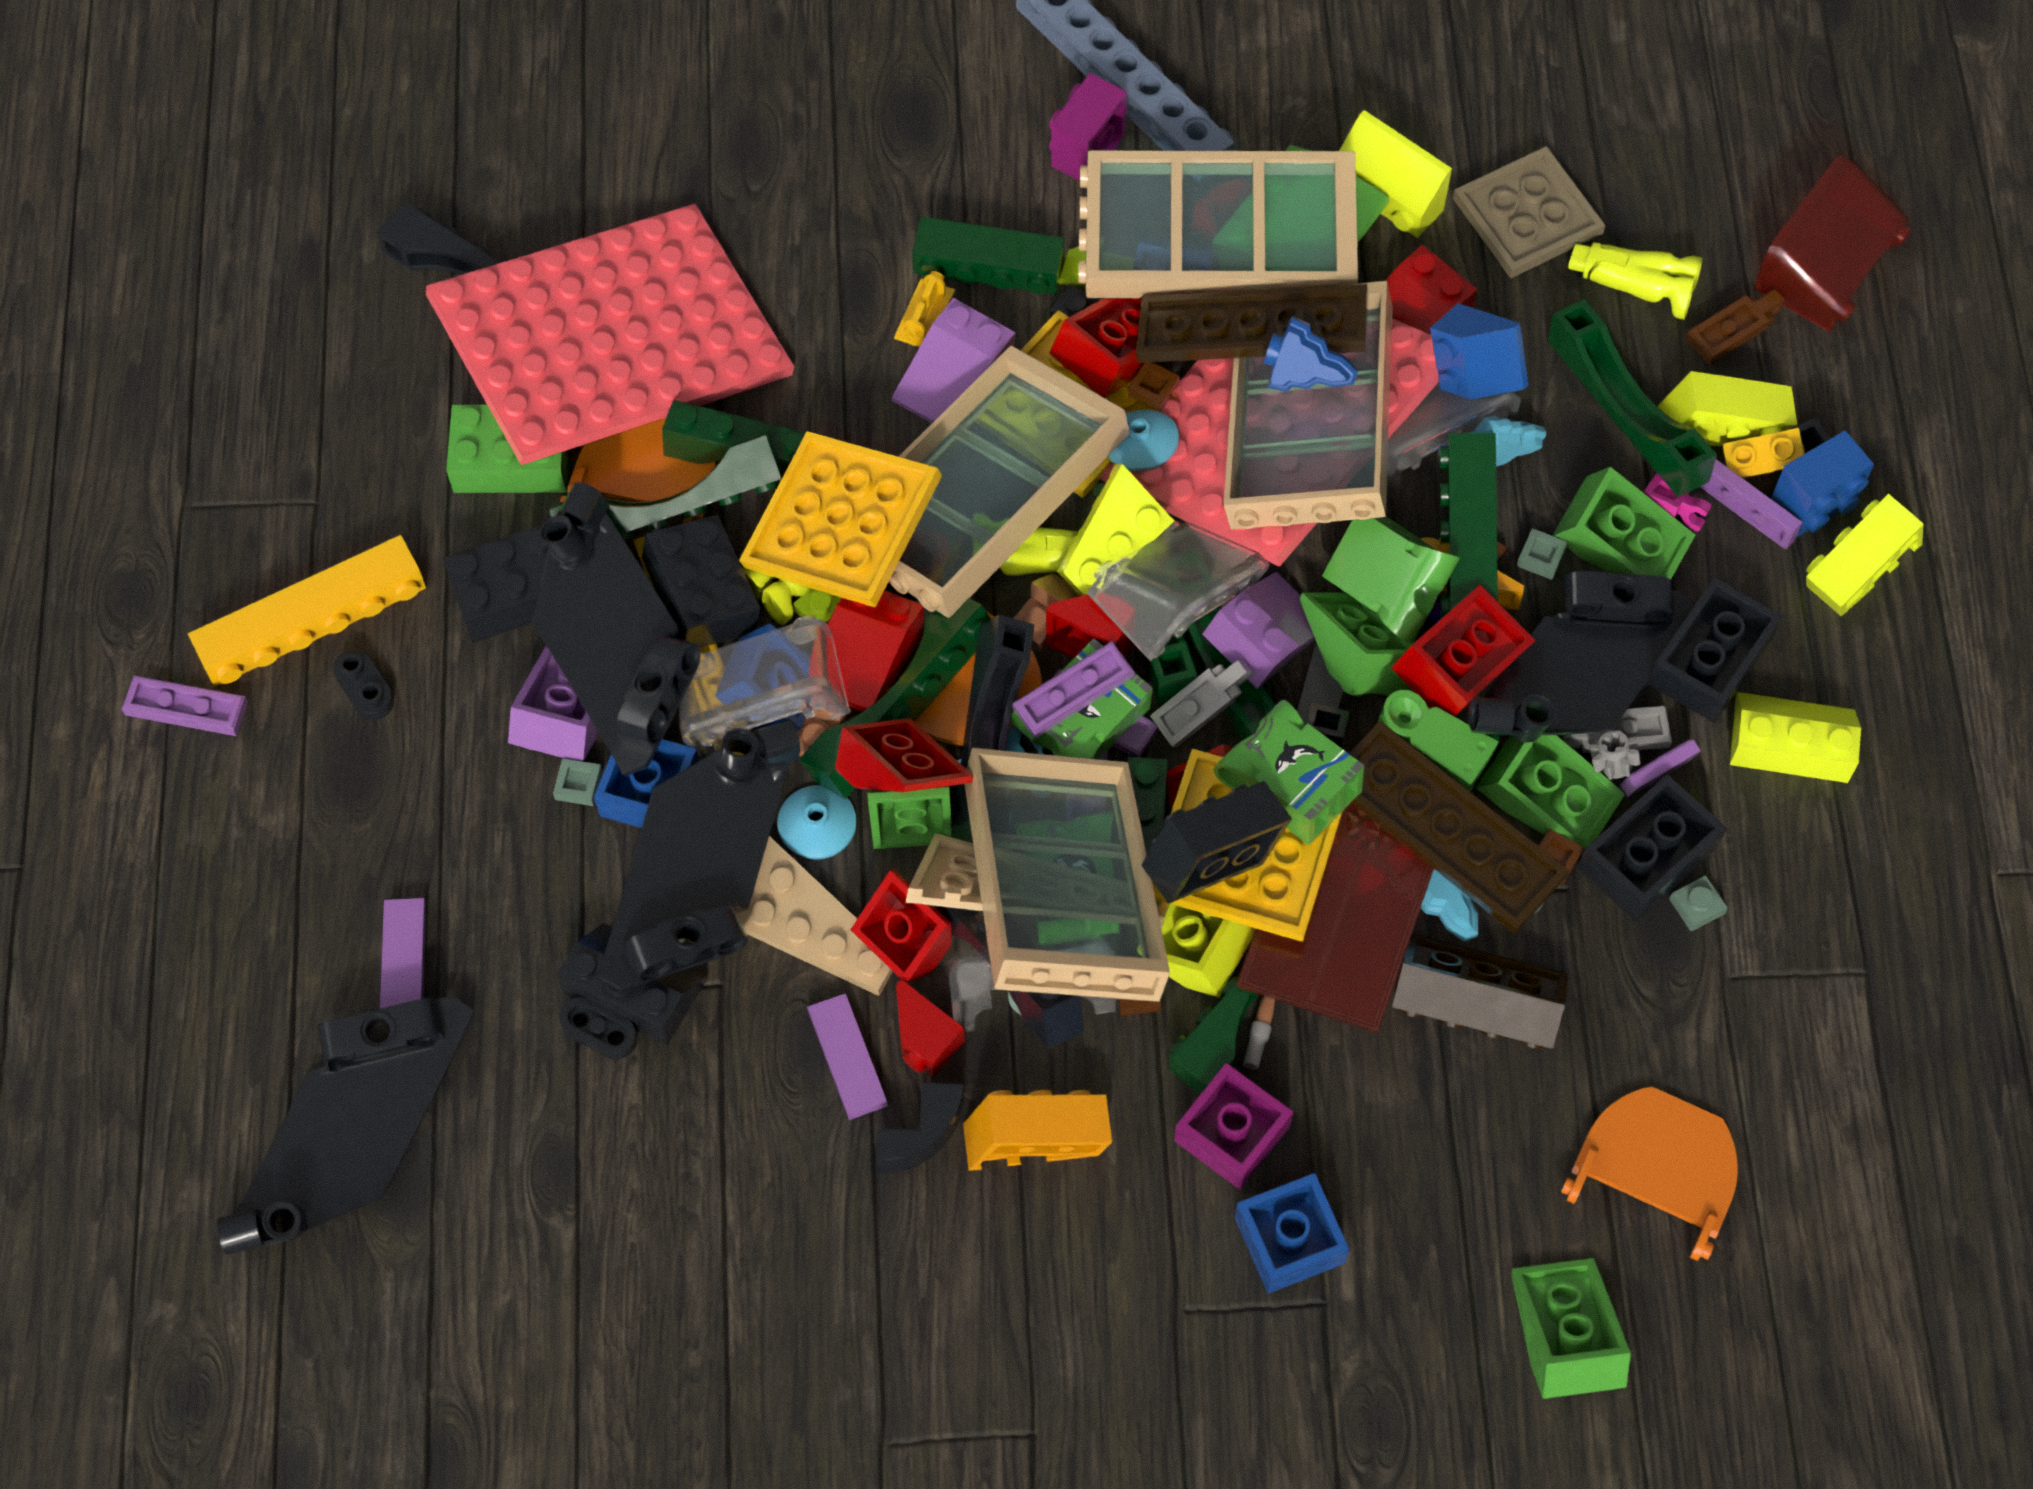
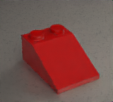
M1424 245L1420 246L1397 266L1386 280L1393 306L1392 319L1430 335V328L1458 303L1471 308L1474 307L1477 289Z
M1103 298L1065 319L1049 354L1057 359L1064 368L1070 370L1086 383L1092 391L1098 393L1103 398H1107L1124 388L1136 377L1144 363H1138L1136 355L1142 298Z
M1479 585L1411 645L1391 669L1430 708L1436 706L1456 717L1474 697H1477L1536 640Z
M885 590L876 608L841 598L801 683L802 689L864 712L886 694L922 640L924 634V607L920 603Z
M911 718L843 726L835 769L854 788L910 792L967 784L973 781V775Z

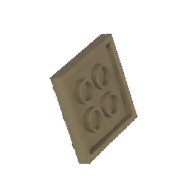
M1547 146L1455 189L1453 193V199L1510 278L1573 249L1576 243L1583 244L1602 235L1605 230V224Z

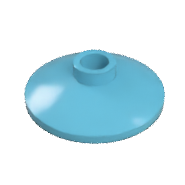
M1143 409L1126 413L1130 434L1108 458L1113 464H1123L1129 471L1154 469L1167 462L1175 453L1179 444L1178 428L1169 416L1159 411Z
M822 785L808 786L790 795L781 806L777 820L778 832L784 845L794 854L813 860L829 858L844 850L851 842L857 824L856 813L848 798L844 799ZM819 812L823 814V817L818 821L809 819L812 813Z

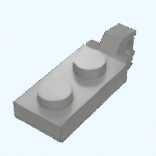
M1237 660L1227 669L1221 664L1214 669L1208 668L1152 713L1150 717L1171 747L1177 748L1236 701L1235 698L1242 693L1238 686L1252 676L1254 672L1245 660Z
M1664 706L1627 709L1612 730H1622V733L1628 739L1636 737L1638 750L1670 748L1672 744L1666 708ZM1602 732L1557 736L1571 748L1581 747L1582 753H1591L1590 744H1598L1601 737L1600 733Z

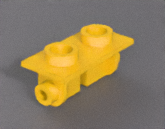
M932 271L930 275L920 279L894 339L917 347L921 346L932 324L950 303L955 293V289L945 286L944 276L941 273Z
M1799 428L1723 444L1727 468L1741 478L1783 470L1785 465L1805 454Z

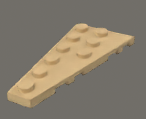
M935 833L908 888L906 902L983 911L973 843ZM994 851L1002 901L1132 911L1126 885L1010 853ZM1155 899L1162 928L1169 904L1166 901ZM1105 924V925H1114V926H1123V927H1132V928H1135V926H1128V925Z
M769 836L749 909L737 913L746 934L880 996L893 971L850 931L857 918Z

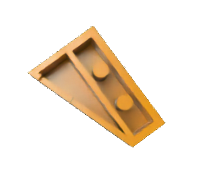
M1009 1090L994 1091L987 1095L963 1123L969 1171L982 1169L981 1163L983 1161L1007 1158V1165L1015 1166L1021 1165L1020 1157L1046 1156L1047 1162L1099 1156L1112 1143L1106 1095H1091L1089 1090H1076L1069 1092L1067 1095H1052V1092L1049 1090H1037L1028 1095H1013V1092Z

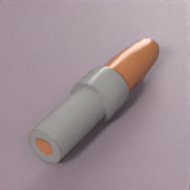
M1266 996L1262 998L1255 1021L1251 1024L1248 1035L1250 1039L1243 1060V1066L1252 1070L1259 1068L1264 1046L1269 1040L1272 1029L1270 1025L1274 1014L1275 999Z

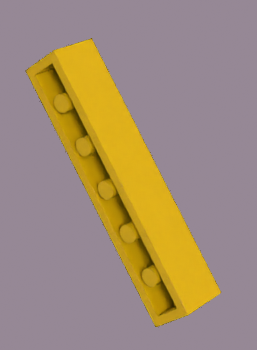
M399 535L188 633V636L213 686L216 687L221 684L232 683L239 679L242 674L257 667L268 666L275 662L278 657L293 650L305 649L313 641L325 635L339 633L355 621L364 617L375 616L385 607L400 600H409L415 597L418 592L426 589V586L415 560L402 536Z

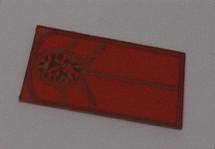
M1350 803L1343 810L1303 942L1256 929L1236 987L1366 1029L1369 1032L1379 1033L1434 869L1354 804Z

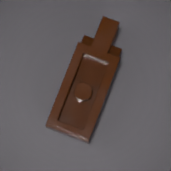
M1776 289L1758 300L1754 296L1748 297L1745 295L1689 330L1686 340L1710 365L1768 329L1775 320L1773 316L1782 310L1781 306L1785 299Z

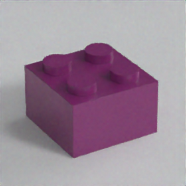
M1089 73L1082 84L1077 83L1069 95L1067 104L1062 110L1057 109L1054 112L1049 123V128L1051 129V141L1049 144L1051 166L1080 181V165H1088V151H1114L1126 135L1127 92Z
M1226 1063L1176 1125L1174 1142L1239 1190H1242L1290 1129L1293 1111Z

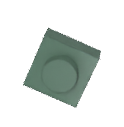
M1532 528L1519 556L1517 567L1553 580L1568 542Z
M562 758L553 791L555 800L594 806V796L602 775L601 764Z
M1706 876L1673 892L1669 898L1691 932L1724 915L1728 909Z

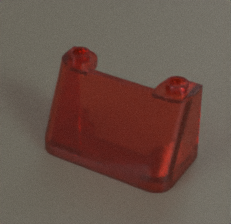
M1839 154L1770 245L1764 257L1754 289L1764 295L1776 289L1785 299L1782 303L1783 306L1831 332L1838 321L1845 323L1856 306L1851 301L1856 289L1886 249L1891 250L1894 245L1900 248L1906 241L1912 228L1907 226L1909 218L1854 161Z

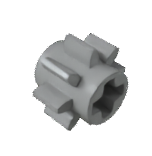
M1622 730L1600 733L1601 737L1598 744H1590L1594 771L1600 772L1603 770L1609 780L1625 776L1629 777L1632 765L1637 766L1641 764L1636 737L1628 739L1622 733Z

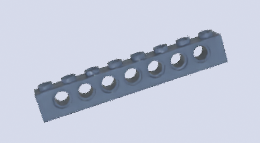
M1016 0V8L1086 76L1091 73L1127 92L1126 115L1163 151H1234L1235 142L1231 134L1224 128L1220 129L1210 119L1209 114L1203 107L1196 106L1186 96L1183 88L1177 83L1173 84L1163 74L1160 66L1154 61H1149L1140 52L1136 43L1131 39H1126L1117 30L1113 21L1108 17H1103L1094 8L1090 0ZM1214 176L1190 177L1199 186H1202Z

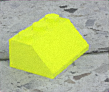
M1364 110L1357 118L1339 151H1355L1356 176L1389 197L1390 202L1381 214L1391 220L1401 231L1409 232L1418 238L1444 211L1452 168Z
M1737 692L1730 765L1848 783L1859 763L1861 726L1856 711L1854 709Z
M1169 903L1161 928L1170 970L1169 977L1185 988L1220 997L1257 929ZM1138 948L1136 954L1139 958H1141L1140 951Z

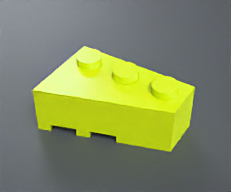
M1690 371L1657 406L1675 421L1695 428L1709 446H1723L1724 443L1786 431L1797 426L1792 386Z
M1123 464L1114 465L1109 479L1095 500L1091 512L1057 570L1079 596L1098 592L1104 588L1174 522L1169 514Z
M1889 494L1881 502L1877 499L1873 500L1862 512L1861 517L1863 520L1854 529L1850 526L1845 528L1833 543L1836 547L1826 557L1820 554L1806 569L1809 573L1806 576L1807 587L1840 616L1845 614L1875 586L1874 583L1886 571L1891 573L1898 567L1899 562L1896 560L1908 548L1915 552L1922 545L1924 524Z

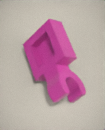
M1656 473L1643 491L1646 496L1674 518L1679 514L1685 526L1693 531H1700L1706 521L1696 516L1694 512L1706 516L1712 507L1708 501L1689 496V493L1677 497L1658 473Z

